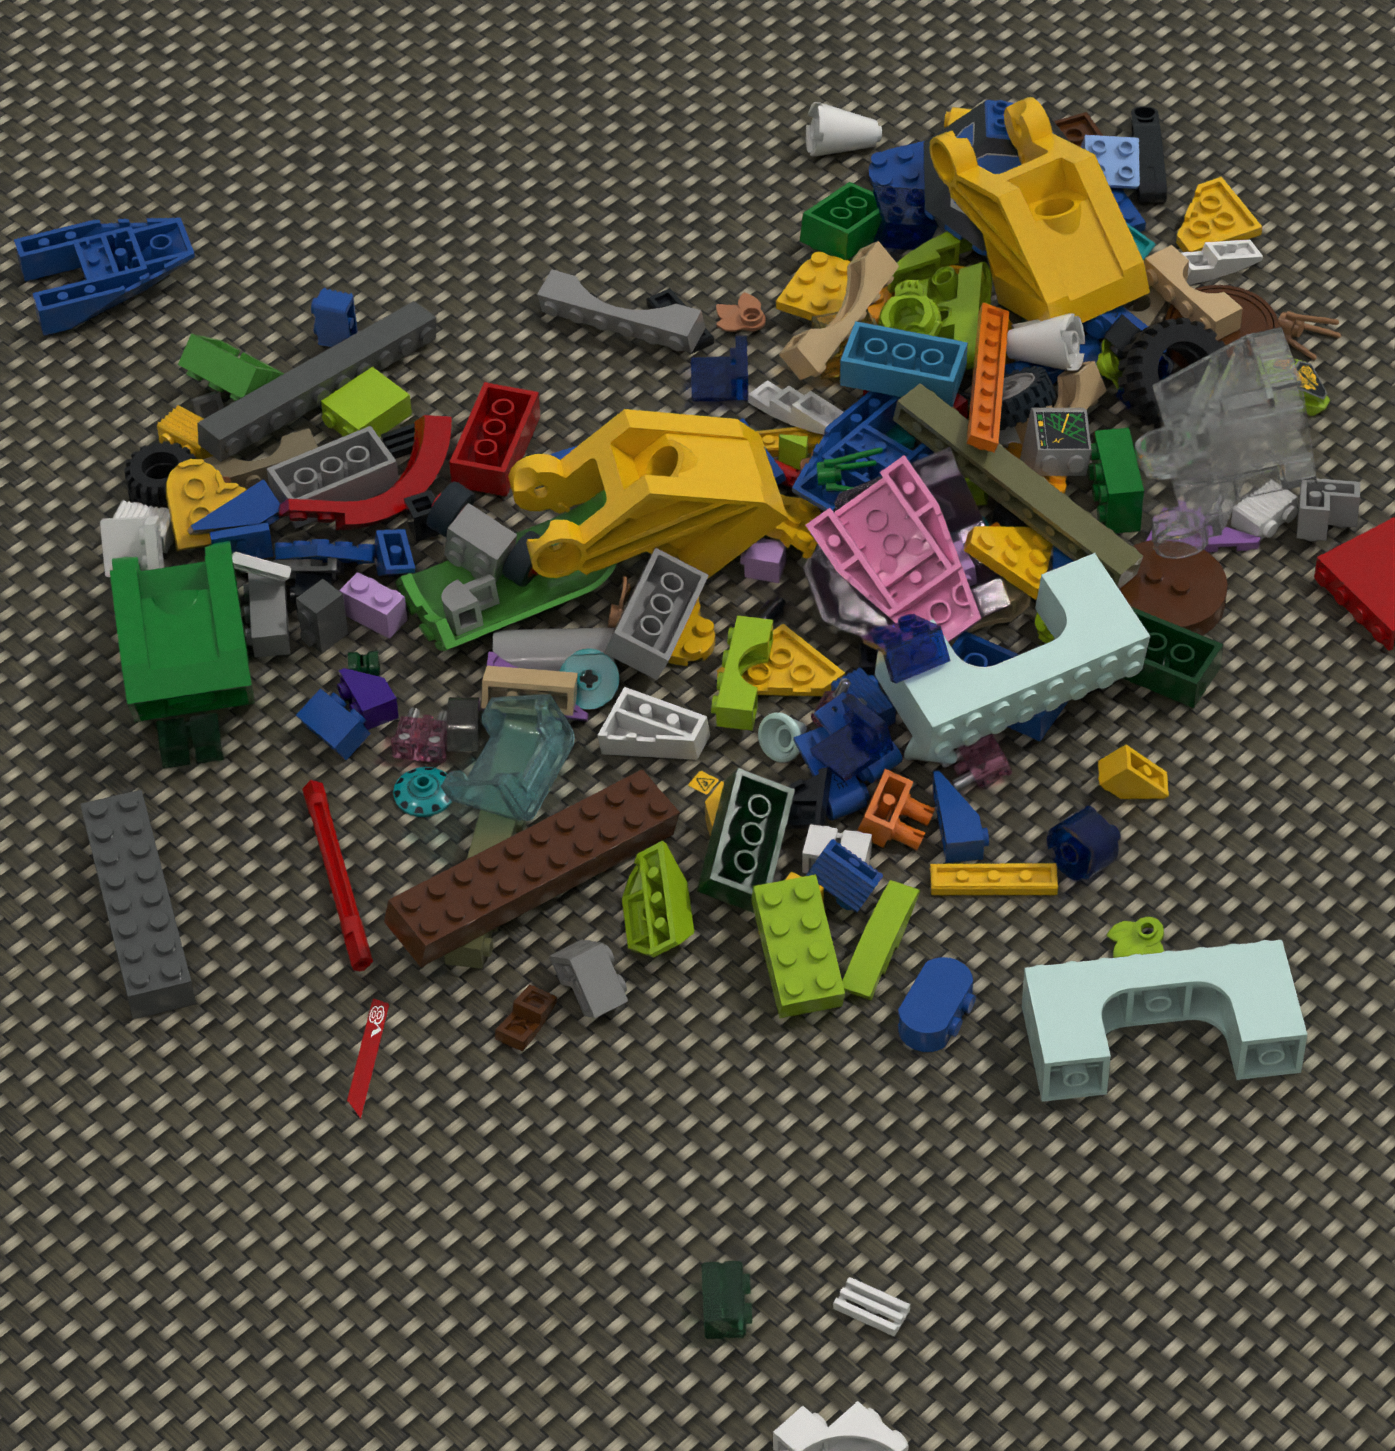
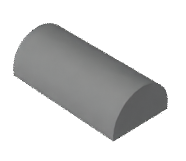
M614 628L493 631V652L514 667L560 671L565 660L578 650L590 648L604 652ZM609 656L615 663V658ZM587 670L586 675L580 677V681L586 683V685H592L593 682H598V676H594L592 670Z

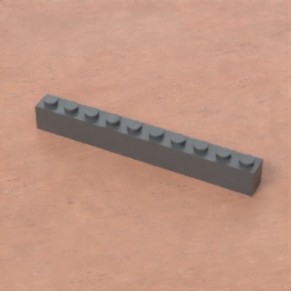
M415 301L407 304L198 422V444L220 462L235 455L242 449L321 405L323 399L369 368L374 367L380 371L435 340L436 317Z

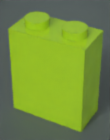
M374 367L369 368L321 401L323 422L328 428H333L340 433L342 437L368 426H371L380 437L381 434L388 432L412 415L410 394Z

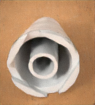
M814 102L810 107L808 116L813 118L811 125H806L807 151L811 153L810 156H822L871 148L881 141L882 127L878 126L877 120L821 102Z
M1068 313L1009 330L1006 353L1010 359L1067 371H1077L1084 359V353H1079L1080 344H1085L1084 328L1079 316H1074L1075 314Z

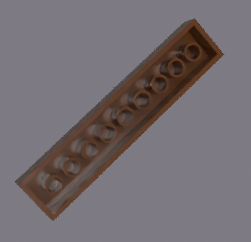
M642 769L389 899L384 923L417 964L423 967L674 835L680 812Z

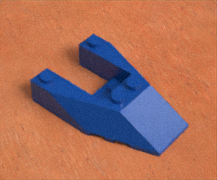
M146 218L147 223H130L129 219H118V223L101 224L100 220H91L14 239L19 266L25 281L77 268L82 269L85 278L84 281L32 293L43 336L71 329L147 290L193 259L195 253L182 219Z
M869 391L825 428L822 440L819 444H816L813 456L809 463H806L792 487V492L823 511L829 508L834 510L840 495L845 492L826 491V485L818 486L817 462H824V459H835L881 447L883 449L882 453L842 463L848 464L871 460L877 462L875 466L841 471L842 481H837L836 484L858 488L882 478L879 472L903 455L906 456L912 465L934 456L936 453L923 443L912 451L886 436L885 434L898 424L893 420L897 401L902 397Z

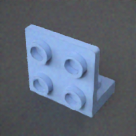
M1085 135L1081 148L1095 154L1110 188L1138 189L1140 185L1139 138Z

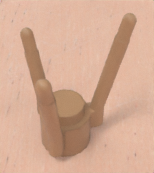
M1290 311L1282 312L1278 318V334H1281L1280 341L1290 344L1312 360H1316L1317 356L1292 338L1300 337L1303 330L1335 338L1341 337L1339 332L1304 323L1306 321L1338 325L1339 320L1301 315Z

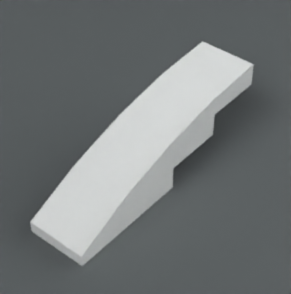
M1251 240L1205 242L1202 251L1180 252L1189 260L1188 285L1213 280L1261 262L1263 259V255Z
M768 380L748 394V403L768 415L792 426L823 435L825 428L844 413L812 391L803 395L791 386H787L782 390Z

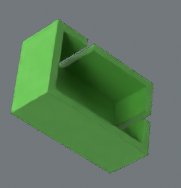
M195 334L190 335L178 363L179 366L188 370L186 373L188 376L200 381L202 379L209 381L208 386L217 391L224 392L226 390L230 392V398L235 401L284 374L244 352L238 358L240 350L222 340Z

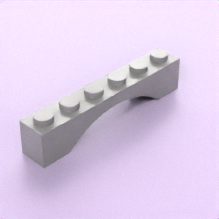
M552 269L537 294L542 312L550 316H559L570 319L575 323L592 325L600 330H610L620 333L625 337H635L645 340L650 344L667 346L675 351L692 353L706 328L701 310L679 304L649 310H631L615 307L591 295L581 285L576 276Z

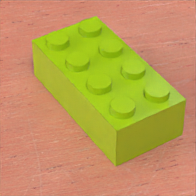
M816 874L753 886L751 901L779 1018L842 1007L845 990Z

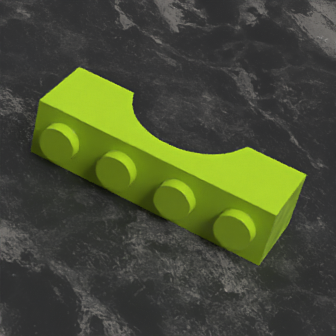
M737 615L735 627L729 628L727 644L730 645V649H725L723 652L722 667L725 670L724 673L719 672L717 690H719V695H713L711 713L716 714V726L753 731L758 709V689L747 683L742 678V675L749 668L769 661L773 644V620Z

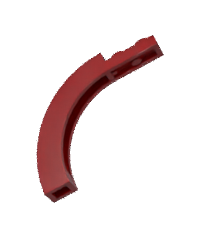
M424 415L415 421L414 443L410 459L400 478L385 493L360 501L288 498L279 504L280 516H287L290 518V521H306L307 518H317L318 522L321 523L335 521L336 530L365 528L393 517L406 508L404 498L425 492L438 475L449 447L452 417Z

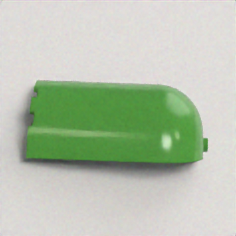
M605 490L600 491L593 498L569 512L516 533V544L528 531H533L541 537L548 529L552 520H568L579 526L605 505L607 500ZM448 560L418 573L404 575L395 581L399 592L405 596L406 607L410 614L417 613L422 621L419 629L428 641L435 639L437 641L435 646L438 650L446 651L593 591L608 579L617 563L591 572L588 575L579 570L560 578H547L538 575L525 587L517 585L502 574L496 582L500 603L481 611L484 625L459 636L450 629L445 617L441 595L443 590L457 579L462 584L475 580L471 572L462 566L457 567Z

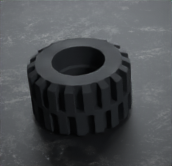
M164 441L162 444L154 442L151 443V446L147 447L144 445L140 447L139 452L134 451L131 454L132 459H127L126 468H124L130 501L139 502L143 505L146 504L148 507H164L169 509L166 498L168 475L179 463L189 459H196L194 454H191L187 447L182 448L181 444H170L168 441Z

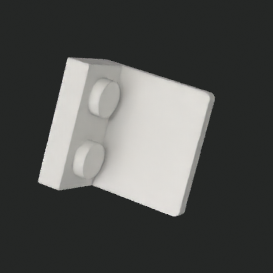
M159 516L107 518L100 521L106 577H110V570H113V558L138 557L141 571L164 568Z

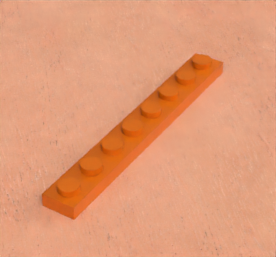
M982 303L978 313L966 444L972 445L979 450L995 453L999 444L1009 311Z

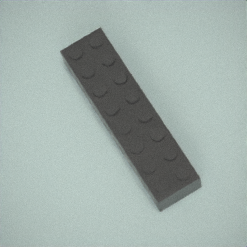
M142 789L81 803L84 823L132 1018L137 1019L196 1004L187 962Z

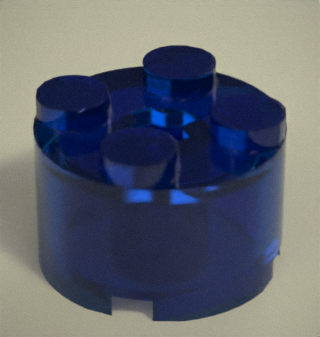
M1085 806L1050 828L1046 841L1048 850L1053 847L1056 855L1053 861L1057 863L1058 869L1068 878L1078 881L1081 878L1088 880L1117 859L1119 853L1118 841L1121 839V834L1116 826L1109 824L1092 806Z

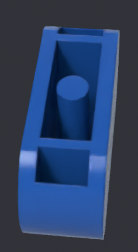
M947 957L934 958L925 963L898 1009V1033L907 1046L921 1052H934L943 1049L951 1036L956 1037L962 1025L961 1018L965 1012H971L976 1000V995L972 994L973 976L965 964Z

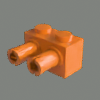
M885 769L875 787L857 831L872 834V843L884 848L887 840L891 841L893 839L908 845L914 850H918L925 832L906 825L898 817L904 815L928 826L935 808L910 797L911 794L909 792L913 781Z

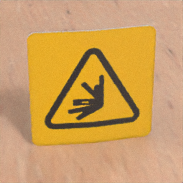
M699 771L688 786L707 795L718 783L719 779Z

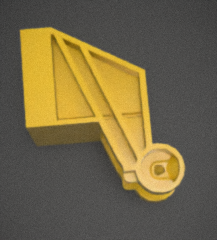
M1027 97L1006 107L1004 110L1005 127L1011 142L1018 151L1021 162L1020 166L1006 172L993 174L978 166L969 140L967 138H956L953 130L930 140V156L938 176L949 187L951 198L954 199L960 209L983 233L997 301L1000 305L1028 321L1037 319L1043 321L1073 313L1075 314L1074 316H1079L1081 322L1084 323L1150 293L1144 261L1095 154L1053 134L1049 118L1044 108L1035 98Z
M624 409L561 460L549 454L526 456L515 463L508 476L515 503L527 511L540 512L551 509L561 514L565 511L569 512L570 507L587 502L600 491L605 490L607 500L605 505L579 526L568 520H552L546 532L539 539H527L526 544L533 569L539 575L547 578L568 576L577 570L588 575L591 572L604 569L646 551L652 555L655 548L708 574V578H710L788 518L761 435L740 420L732 418Z

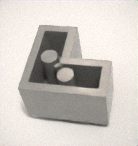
M1301 477L1297 538L1307 541H1326L1328 525H1334L1339 528L1357 527L1360 482Z
M582 939L549 956L561 985L572 987L584 1016L596 1018L628 1002L625 994L627 991L626 983L621 975L616 974L612 964L615 962L613 953L602 942Z

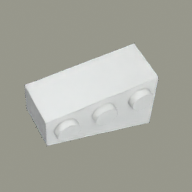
M626 687L623 688L598 733L601 754L697 760L710 737L707 716Z

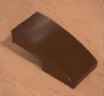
M529 985L513 1002L512 1013L496 1029L495 1039L523 1052L549 1017L557 1002V996Z

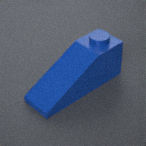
M263 479L191 525L187 531L190 535H199L267 522L270 526L280 519L277 515L279 514L280 502Z
M939 770L933 771L932 792L946 863L982 860L984 847L989 846L987 827L982 828L979 814Z

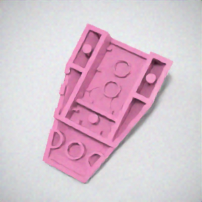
M903 455L879 472L883 478L837 511L834 512L829 508L805 526L836 571L899 627L906 631L934 619L949 643L982 620L941 508L906 456Z

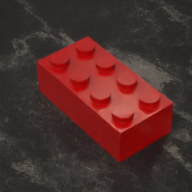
M484 382L449 462L451 483L455 481L469 490L507 497L511 488L508 478L510 470L517 461L523 459L541 416L539 392Z

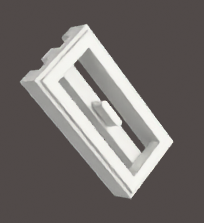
M239 552L232 554L234 569L285 582L290 577L292 568Z
M849 1277L845 1288L843 1287L840 1291L839 1298L836 1297L833 1302V1309L895 1337L910 1312V1304ZM847 1299L865 1307L868 1311L846 1302ZM879 1313L887 1318L894 1320V1323L887 1321L874 1314Z

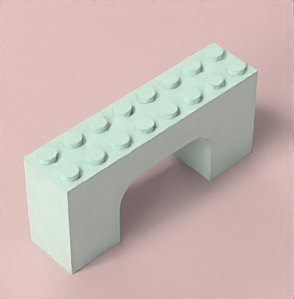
M1095 553L1041 575L1035 609L1055 640L999 664L979 667L961 660L948 643L934 619L879 641L875 676L927 760L936 756L944 757L955 748L963 745H972L981 737L991 733L998 734L1005 730L1007 726L1017 722H1026L1035 714L1045 710H1055L1064 702L1071 699H1081L1090 691L1097 688H1107L1114 681L1123 677H1133L1143 669L1150 635Z
M1262 940L1256 943L1228 944L1226 946L1210 948L1198 947L1192 950L1164 951L1162 953L1146 955L1134 954L1128 957L1100 958L1098 960L1082 962L1069 961L1063 964L1036 965L1024 968L1022 1010L1042 1102L1106 1095L1111 1058L1106 1035L1115 1029L1184 1020H1200L1214 1025L1226 1038L1236 1080L1295 1074L1302 1071L1307 1031L1282 940Z

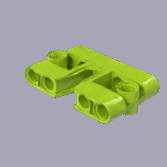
M986 262L963 267L959 270V274L950 266L942 267L933 274L932 278L919 280L926 296L936 302L941 312L940 318H942L943 326L937 337L968 342L966 370L974 367L979 309L982 303L991 305L992 275Z

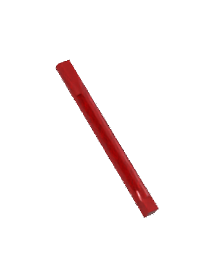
M310 780L303 787L302 791L308 812L311 815L341 922L340 927L353 970L365 971L372 964L373 958L337 839L324 785L321 782Z

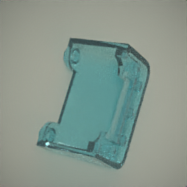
M551 694L491 697L482 714V724L490 735L488 742L468 777L462 771H451L443 781L441 788L451 801L516 821H530L536 816L573 748L574 731Z

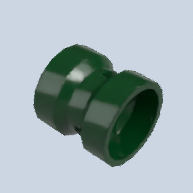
M378 650L369 651L367 654L361 655L358 652H348V669L380 677Z

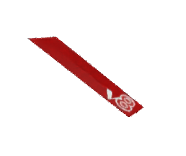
M372 999L347 1101L360 1119L389 1008L388 1003L377 999Z

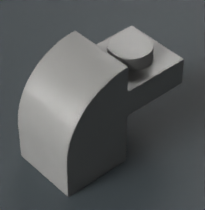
M491 574L466 584H462L457 579L450 583L441 595L445 617L450 629L457 636L484 625L481 611L500 603L495 578Z

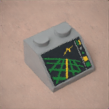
M1031 408L1020 459L1040 476H1086L1092 451L1087 410L1085 408Z

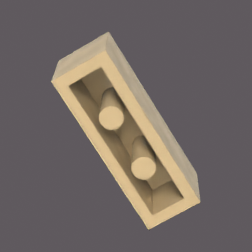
M486 666L482 680L481 708L573 716L577 699L578 673Z

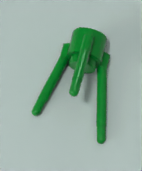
M879 447L835 459H824V462H817L818 486L826 485V491L845 493L856 489L836 484L837 481H842L841 471L875 466L877 462L871 460L848 464L842 463L882 453L883 449Z

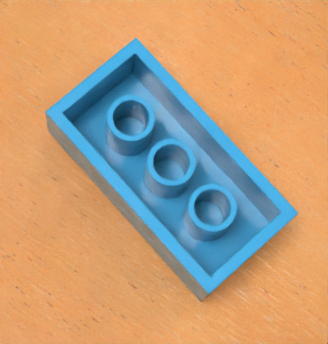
M855 321L840 360V385L903 397L921 383L927 389L933 391L945 403L953 407L967 367L968 342Z

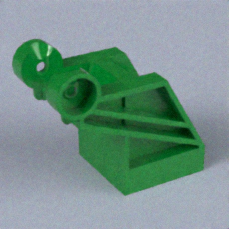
M230 541L206 546L204 562L141 571L138 557L126 556L112 559L113 570H110L121 666L127 705L134 722L255 704Z

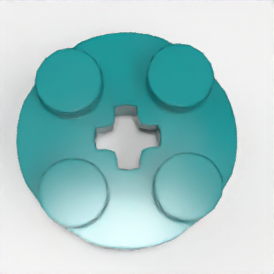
M590 648L578 650L569 656L560 668L561 672L578 673L576 705L582 709L602 707L612 700L618 690L620 680L618 668L613 660L600 650ZM587 670H592V674L598 676V682H593L592 688H587L586 683L580 681V677L585 676Z

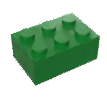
M848 182L803 213L800 242L814 250L848 260L856 255L860 249L870 245L891 230L894 201Z
M1129 428L1094 431L1090 455L1092 463L1088 464L1087 475L1088 480H1093L1094 482L1092 484L1093 501H1098L1099 503L1097 505V519L1104 526L1113 530L1114 533L1141 531L1144 488Z

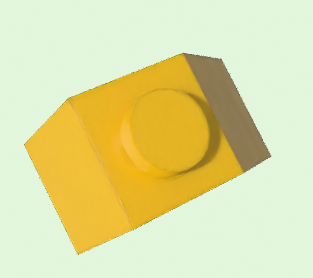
M1126 744L1098 761L1099 785L1120 799H1165L1169 796L1167 772Z

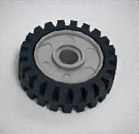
M1032 366L1030 369L1029 367H1024L1021 371L1016 369L1009 375L1008 373L1004 374L1000 431L1005 430L1008 426L1010 428L1015 427L1019 422H1026L1031 408H1046L1055 400L1056 392L1043 367L1037 368V366Z

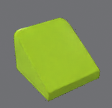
M779 434L778 461L801 470V460L808 458V436Z

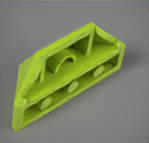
M664 841L636 855L634 861L636 866L628 878L622 896L628 949L653 958L681 944L694 934L688 883Z

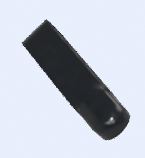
M1149 106L1135 107L1131 110L1130 122L1131 137L1139 138L1140 185L1137 189L1138 203H1166L1167 181L1158 110Z

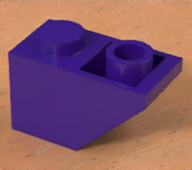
M346 668L339 670L340 683L337 684L339 695L343 701L348 700L350 711L355 709L366 719L363 725L367 730L399 718L397 698L385 678Z

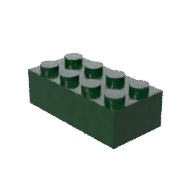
M1131 607L1149 633L1150 639L1143 669L1137 675L1123 677V679L1195 708L1221 668L1224 644Z
M737 768L724 781L697 892L754 913L751 901L753 886L773 882L795 789Z

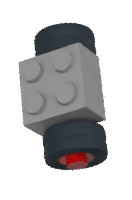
M455 481L449 484L435 498L427 518V525L440 535L446 537L444 555L453 565L457 567L462 566L471 572L475 579L491 574L495 578V582H497L503 574L517 585L525 587L535 576L539 575L532 567L526 542L527 539H539L540 536L533 531H528L516 544V533L473 506L476 495L472 491Z

